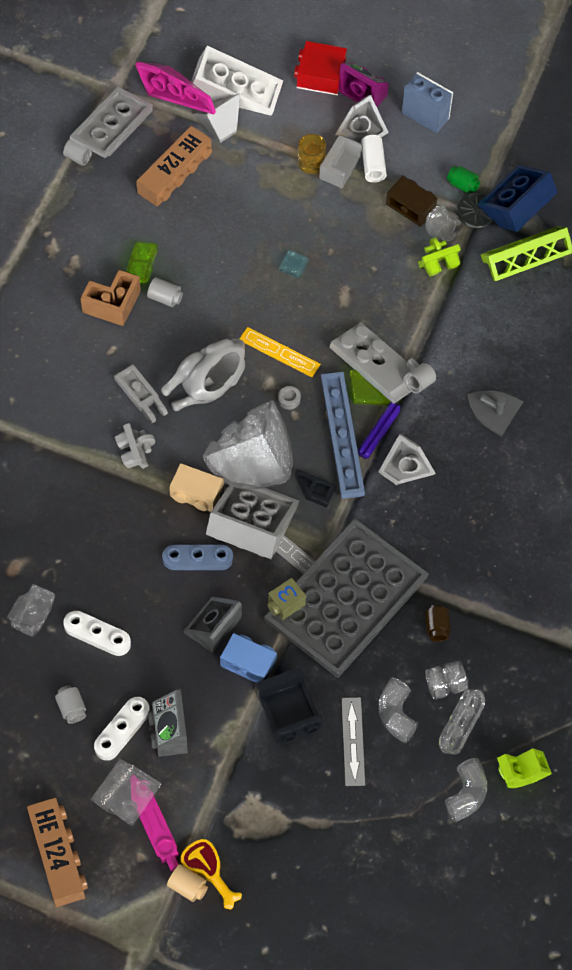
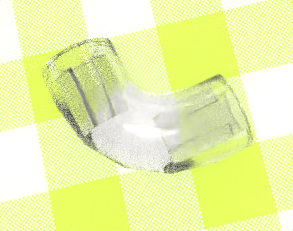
M391 677L379 698V716L384 727L395 738L406 744L418 726V722L408 717L403 711V703L411 690L399 679Z
M478 758L469 759L456 768L463 782V788L457 795L445 799L447 811L455 823L477 811L486 798L488 782Z

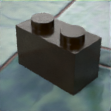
M402 176L387 192L386 205L421 227L436 211L437 197L432 192L418 186L415 181Z

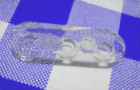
M467 689L462 694L439 737V747L443 753L456 755L463 748L485 706V697L480 690Z

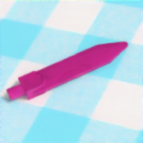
M134 777L131 780L133 805L157 857H160L162 863L167 862L171 872H173L179 865L176 859L179 854L175 840L152 791Z

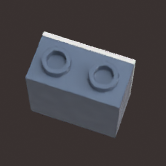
M417 72L404 87L402 114L438 133L450 118L453 92Z

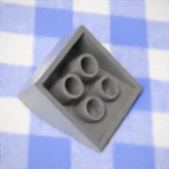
M235 477L211 511L206 535L235 545L238 548L251 551L259 556L272 559L298 507L299 500Z

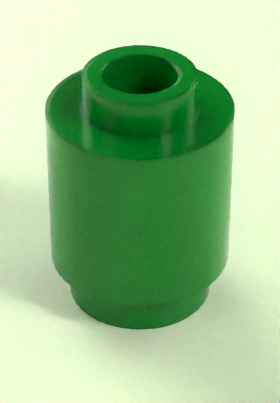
M453 166L448 173L447 181L450 182V185L467 194L476 192L480 186L479 175L462 166Z

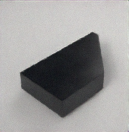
M297 470L296 478L305 499L327 508L336 490V485Z

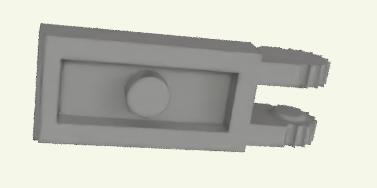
M133 364L114 375V380L139 411L143 412L145 418L150 423L156 421L154 413L149 409L150 405L154 404L162 416L168 414L166 407L159 399V395Z

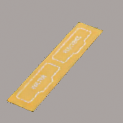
M249 327L246 328L239 338L245 344L310 377H313L321 365Z

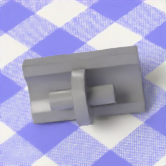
M130 423L123 425L124 432L115 436L117 445L121 450L127 447L131 449V451L121 455L123 464L127 468L137 465L142 469L148 467L145 453L152 451L151 446L155 444L154 436L146 435L145 430L140 431L138 434L137 430L132 429Z

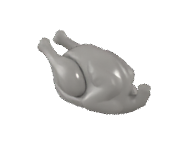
M226 338L209 344L200 352L187 356L181 362L171 380L161 388L162 394L168 396L181 383L185 392L189 395L183 399L173 401L171 403L173 410L179 411L189 405L212 402L221 397L230 387L235 386L245 369L244 341L238 338L231 340Z

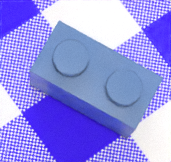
M234 633L220 657L221 667L256 683L268 679L277 662V653L274 652L273 648L264 644H256L248 636H239Z

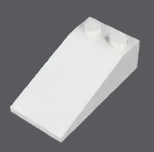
M207 46L198 60L191 82L207 93L213 102L240 93L239 108L272 115L283 80Z

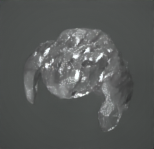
M439 204L427 215L425 227L431 237L437 238L438 241L445 240L450 242L455 238V228L457 225H460L461 221L456 217L448 218L446 207Z

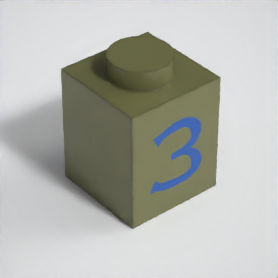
M292 578L268 593L267 606L274 616L278 615L282 621L306 604L305 593Z

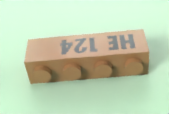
M190 126L136 181L137 194L157 207L163 201L168 200L171 192L176 187H180L185 178L190 173H194L203 160L209 158L212 153L211 138Z
M53 798L27 806L55 906L59 907L85 899L83 890L88 889L84 874H78L77 866H80L81 863L77 851L72 852L70 843L74 842L70 827L65 829L63 820L67 819L64 805L58 806L57 799Z

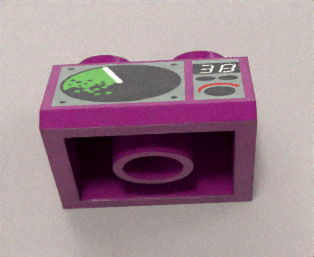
M356 63L341 64L339 92L355 102H359L366 96L371 95L376 107L387 97L389 83L385 79L376 76L365 67H361Z

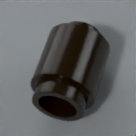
M442 605L430 606L425 611L427 635L430 636V640L433 642L446 641L451 633L449 610Z

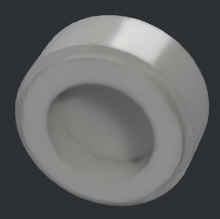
M285 386L279 391L278 403L282 408L291 410L300 404L301 394L297 388Z

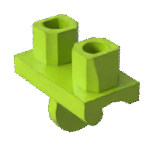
M431 238L430 246L425 247L424 250L426 254L433 253L423 256L422 260L418 261L419 267H424L429 277L442 271L438 263L439 261L444 260L448 270L458 267L460 265L458 253L461 250L459 244L441 250V248L447 247L446 241L439 242L437 238Z

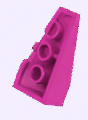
M137 62L135 64L148 96L215 114L216 110L211 97L172 67L149 62Z

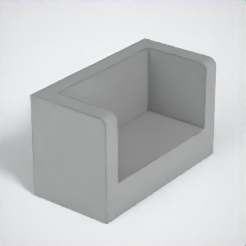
M339 135L320 165L319 179L343 188L361 159L362 145Z

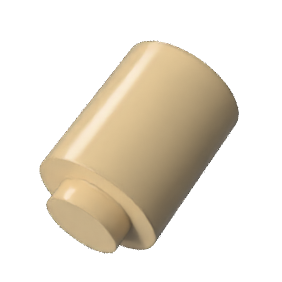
M181 864L173 871L167 883V887L192 902L196 899L201 900L208 889L205 886L206 880Z

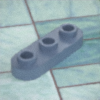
M170 545L164 549L162 559L164 566L170 570H226L233 563V552L226 545ZM173 553L178 554L176 558L170 557ZM196 553H199V554L202 555V556L199 557V558L194 557V555H195ZM223 553L225 557L220 558L217 555Z

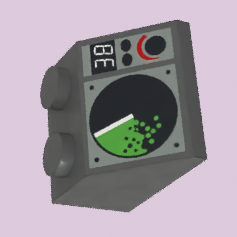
M180 689L153 701V711H148L150 726L155 725L156 734H151L152 749H158V757L188 753Z

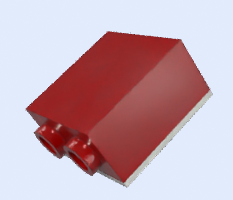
M306 41L304 49L299 51L298 61H300V65H296L294 70V78H297V88L338 96L340 66L342 63H346L347 48Z

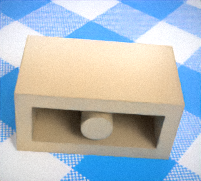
M180 463L170 484V497L179 503L186 502L194 505L198 510H208L211 512L224 490V479Z

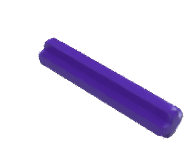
M392 402L389 403L358 449L360 457L364 459L370 457L399 414L400 405L393 404Z

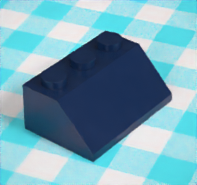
M518 165L478 203V206L501 228L517 232L558 192L549 171Z

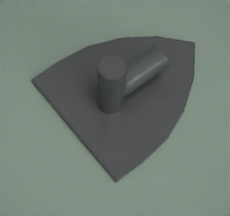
M493 390L467 394L469 406L474 416L483 426L500 436L504 434L524 401L512 395Z

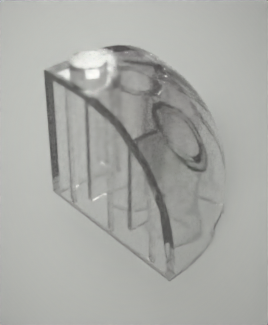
M273 400L247 412L248 416L238 424L235 421L221 431L222 437L217 442L212 441L203 454L204 462L215 476L224 479L226 484L241 489L254 490L266 488L274 484H283L290 479L293 466L290 438L283 418Z

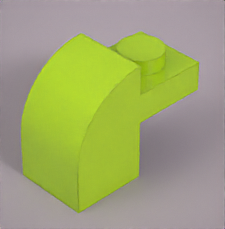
M531 749L517 757L504 754L497 758L499 773L506 781L508 788H518L532 784L552 774L545 755L540 750Z

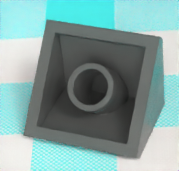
M212 596L183 632L214 653L241 620L242 604L236 600Z

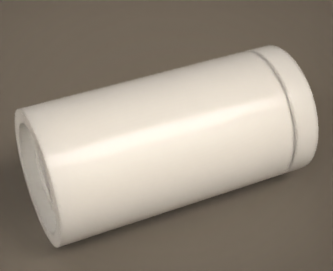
M368 135L361 140L365 179L375 183L383 181L387 176L382 138L378 135Z

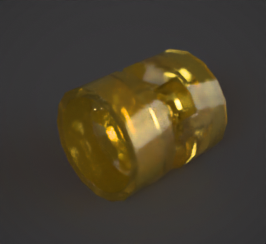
M307 134L299 140L298 166L303 172L307 174L320 172V165L326 157V142L323 137L318 134Z

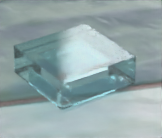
M289 250L279 267V271L299 279L309 262V258Z

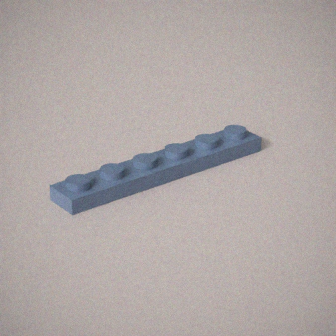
M344 372L321 374L341 499L362 497L365 495Z

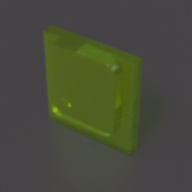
M357 370L350 371V391L353 404L389 405L391 403L387 397L369 383Z

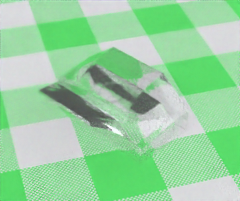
M33 584L28 593L17 598L7 618L11 621V627L31 637L35 636L51 611L55 594Z

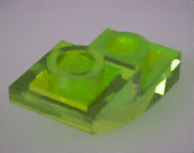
M136 242L133 248L127 273L139 276L140 283H147L153 272L152 263L158 252V245L155 243Z

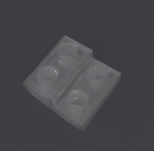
M119 759L92 796L91 801L110 814L113 812L133 826L162 784L140 769Z

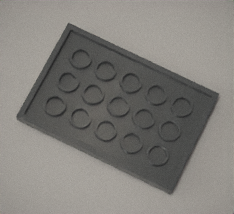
M354 519L296 582L306 595L305 606L283 621L278 615L274 616L269 611L265 615L264 621L339 678L428 578L429 573L361 522Z

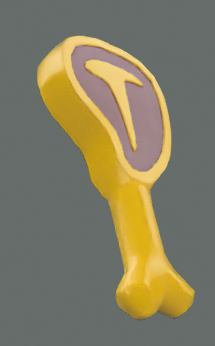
M206 839L197 840L187 846L181 855V864L192 872L202 875L207 881H210L222 895L224 908L231 910L234 902L241 900L242 894L231 891L221 879L220 859L215 847Z

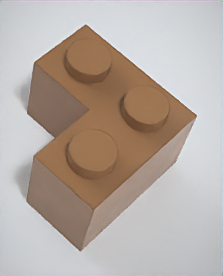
M119 270L111 287L89 281L81 296L82 313L124 326L141 291L140 277Z

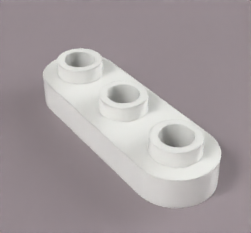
M80 611L69 612L64 618L65 631L79 640L116 656H122L130 650V636L121 629ZM75 619L80 621L78 624L71 623ZM95 629L101 630L99 634L93 633ZM118 638L123 640L119 644L114 642Z
M133 697L129 699L95 740V753L100 759H114L149 717V704L144 698ZM139 705L142 708L139 711H134L133 707ZM120 724L126 725V728L123 730H120L117 727ZM106 742L111 744L109 748H103L102 745Z

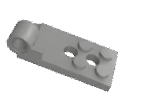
M117 87L70 135V139L64 147L63 155L82 166L88 163L93 152L104 158L111 156L153 111V105ZM127 110L128 112L122 113L119 111ZM112 122L116 123L115 125H108V124H107V123H112Z
M362 322L331 341L329 348L393 404L410 392L420 393L436 380L435 371L430 365L426 363L419 365L412 358L407 362ZM357 347H363L365 350H359ZM373 360L381 362L382 365L375 364Z

